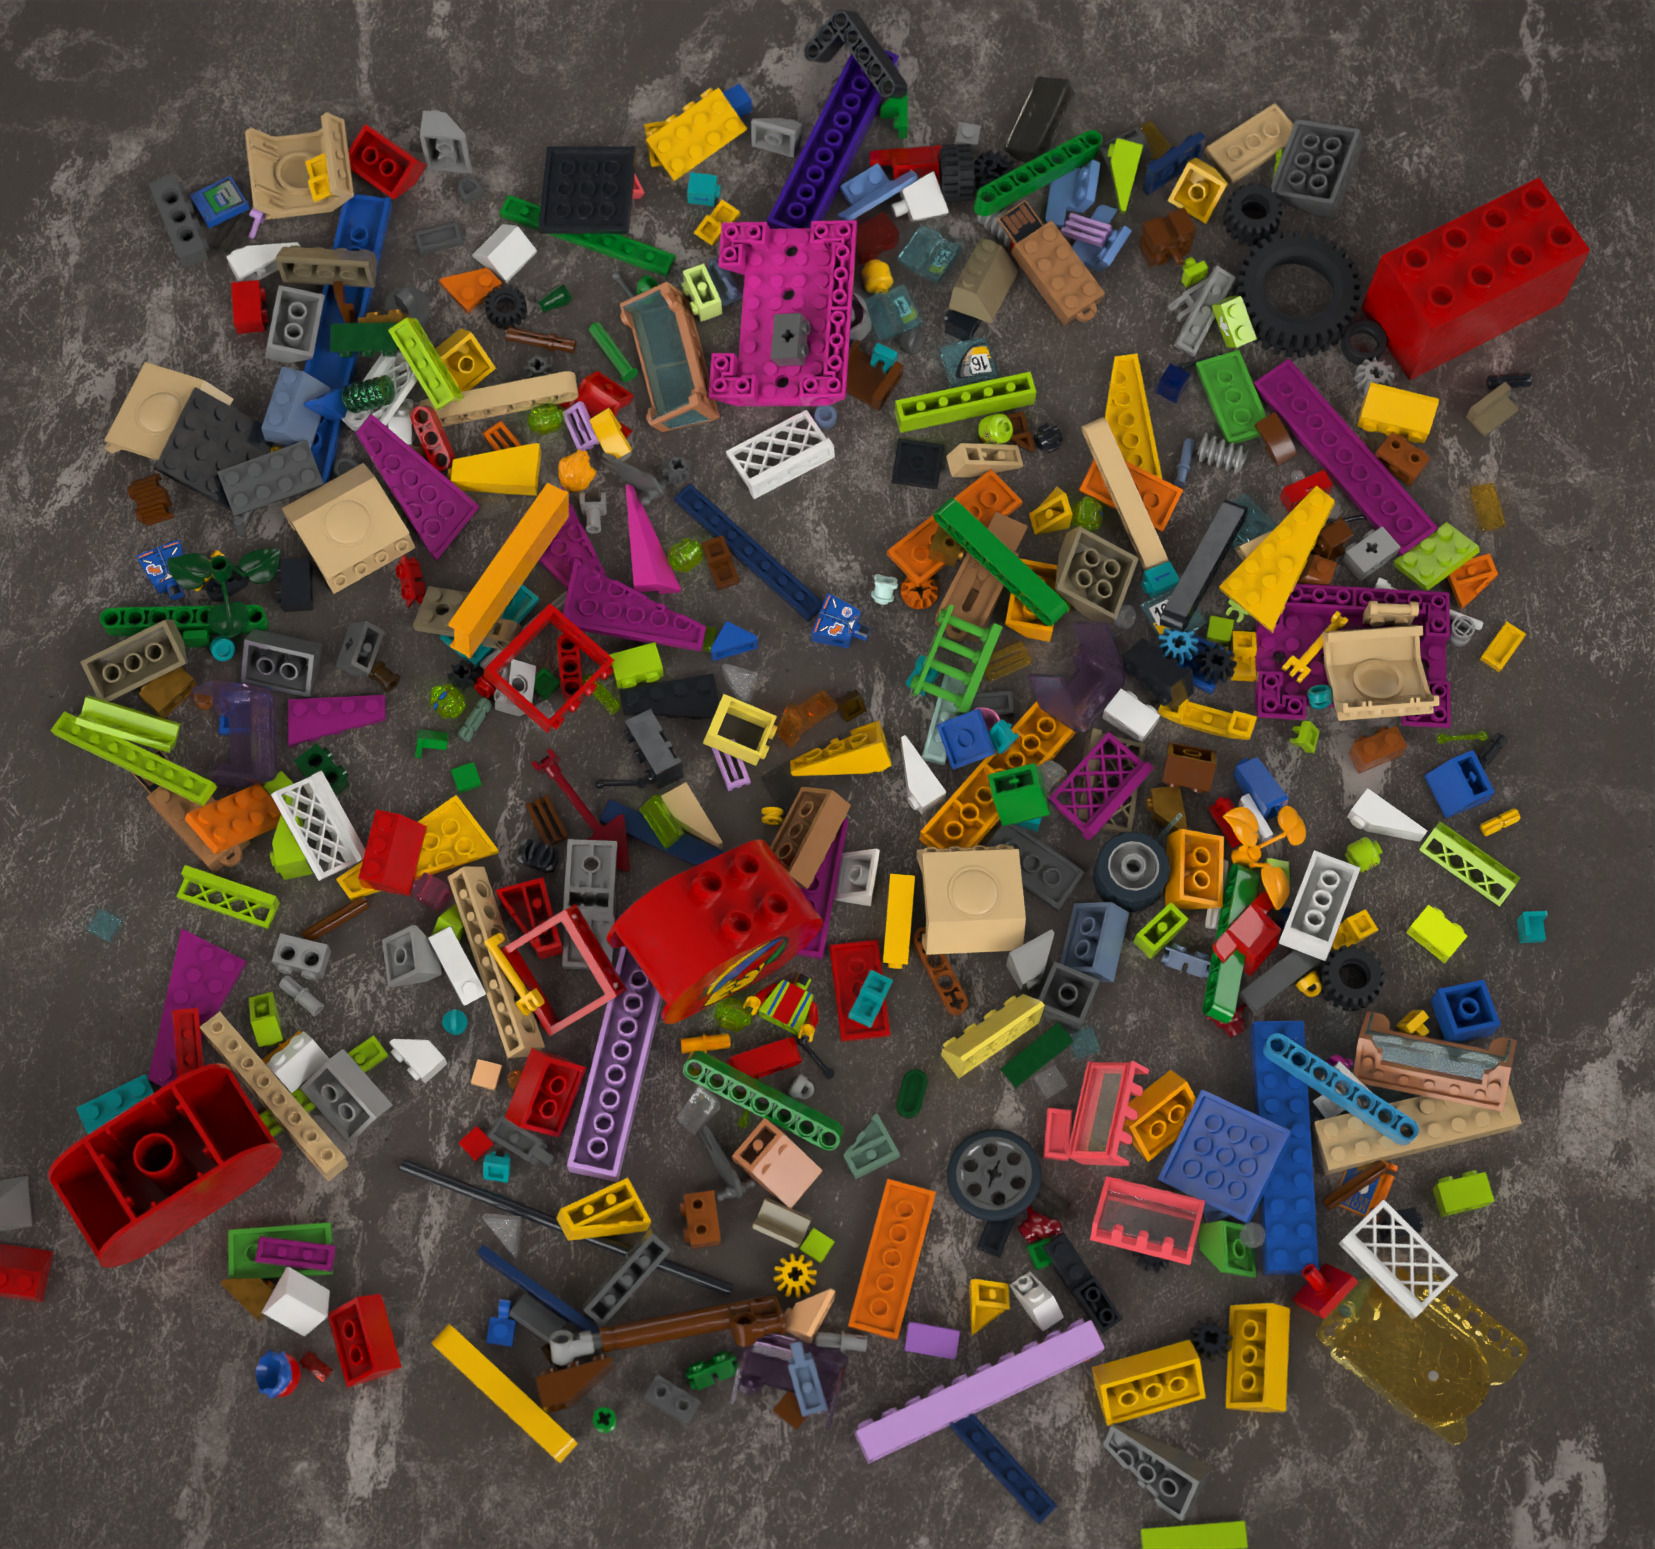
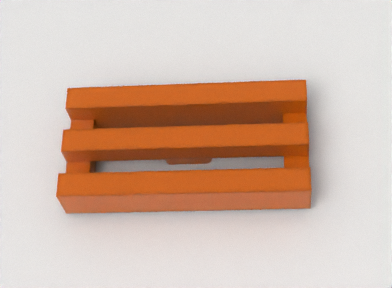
M499 421L482 433L483 437L495 451L502 449L490 436L491 434L496 437L505 449L511 448L497 430L499 428L515 447L522 446L502 421Z

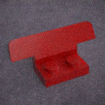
M942 145L874 150L870 152V167L879 164V166L892 165L894 180L910 170L917 174L918 180L934 172L940 187L939 154Z
M597 370L582 380L578 387L579 396L577 399L559 403L558 405L566 410L581 401L584 403L590 418H593L607 408H610L616 417L620 409L632 402L634 395ZM619 422L621 425L620 431L627 440L633 430Z
M1266 891L1258 894L1213 944V951L1223 964L1236 950L1245 955L1242 972L1249 976H1252L1277 948L1281 934V928L1268 917V914L1275 907Z

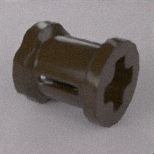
M379 661L371 669L368 677L380 683L384 687V691L390 692L399 683L401 676L391 672L385 667L386 664L383 661Z

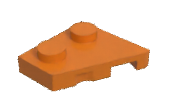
M488 267L439 279V284L467 314L483 303L486 297L488 298L489 291L494 293L493 288L497 286L498 290H500V285H502V282Z
M1490 553L1471 558L1447 576L1460 610L1464 609L1497 577L1498 572Z

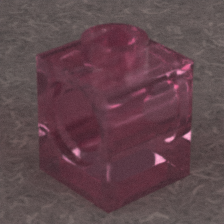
M426 872L423 873L421 878L418 877L412 885L414 899L438 912L442 911L452 894L449 884Z

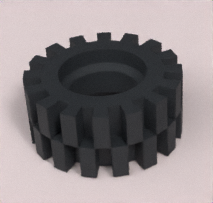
M500 285V290H498L497 286L494 287V293L489 291L488 298H485V310L488 320L490 319L492 325L496 324V328L500 329L501 325H503L504 330H507L509 325L515 328V323L520 326L522 324L521 319L525 320L527 314L526 299L523 292H520L517 287L513 290L512 285H508V289H505L504 285ZM504 301H510L515 305L514 310L509 313H501L497 307Z

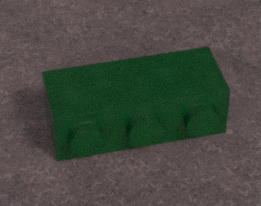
M398 322L330 324V352L339 354V358H353V354H361V357L372 358L375 357V353H383V357H397V353H401L388 330L398 324Z

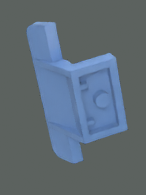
M1091 160L1082 169L1077 168L1051 182L1046 223L1052 220L1057 228H1062L1066 211L1084 213L1095 202L1100 162Z
M879 164L874 165L840 186L839 189L851 207L842 211L837 216L841 221L855 219L918 180L917 174L910 170L894 181H889Z
M1100 205L1090 219L1109 224L1117 209ZM1125 225L1119 230L1112 229L1102 248L1076 240L1072 249L1085 266L1100 273L1110 266L1132 230ZM1092 234L1090 235L1101 239V237Z

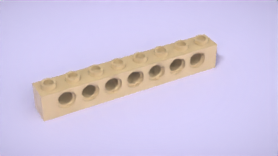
M464 866L448 876V880L507 1058L528 1057L531 1048L541 1050L545 1047L534 1013L532 1011L528 1016H524L515 1004L521 997L484 944L486 940L498 933H501L505 938L504 942L498 945L500 950L510 944L484 867Z
M221 1012L200 1026L203 1037L328 1182L348 1167L346 1157Z

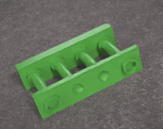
M949 604L945 609H941L936 622H939V626L919 675H914L910 688L913 689L911 695L914 697L919 694L920 690H923L954 703V706L957 707L954 714L960 716L969 712L1002 626L993 623L989 628L985 627L983 629L951 615L954 606ZM946 625H952L980 637V640L983 641L980 650H972L942 637ZM938 646L971 659V662L974 663L972 671H967L966 673L933 659ZM929 667L963 681L962 684L966 685L963 693L957 695L924 681Z

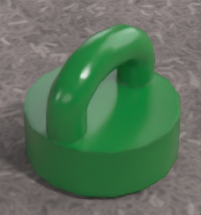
M644 275L638 281L637 294L639 295L658 286V283L652 277ZM657 290L640 299L642 301H648L651 298H654L660 292V290Z

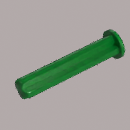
M601 323L591 324L589 332L619 371L622 381L628 382L638 374V370L631 366Z

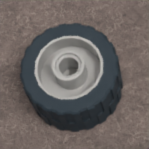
M1132 831L1115 835L1103 845L1102 850L1098 854L1093 870L1095 889L1104 902H1112L1130 913L1143 911L1155 904L1157 899L1161 897L1169 879L1170 860L1166 850L1159 844V841L1155 838L1153 839L1148 834Z

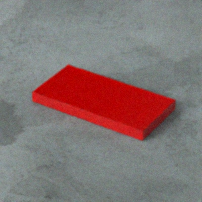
M878 939L829 945L841 1042L890 1037L886 998L871 1028L848 1018L870 970L883 975Z

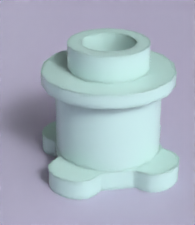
M876 574L874 576L875 589L871 592V596L876 603L888 604V602L894 600L893 591L898 587L897 579Z

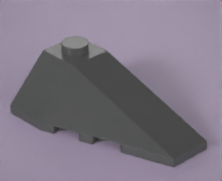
M1115 1423L1111 1425L1103 1444L1125 1469H1130L1139 1479L1137 1483L1142 1488L1146 1487L1156 1497L1154 1501L1159 1507L1180 1521L1185 1519L1200 1496L1213 1469L1191 1454Z

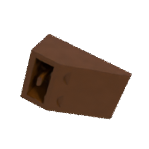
M604 1354L591 1358L590 1363L581 1365V1361L565 1365L566 1369L557 1372L555 1368L541 1371V1376L535 1378L542 1408L545 1413L549 1414L572 1408L615 1368L612 1357L607 1358Z

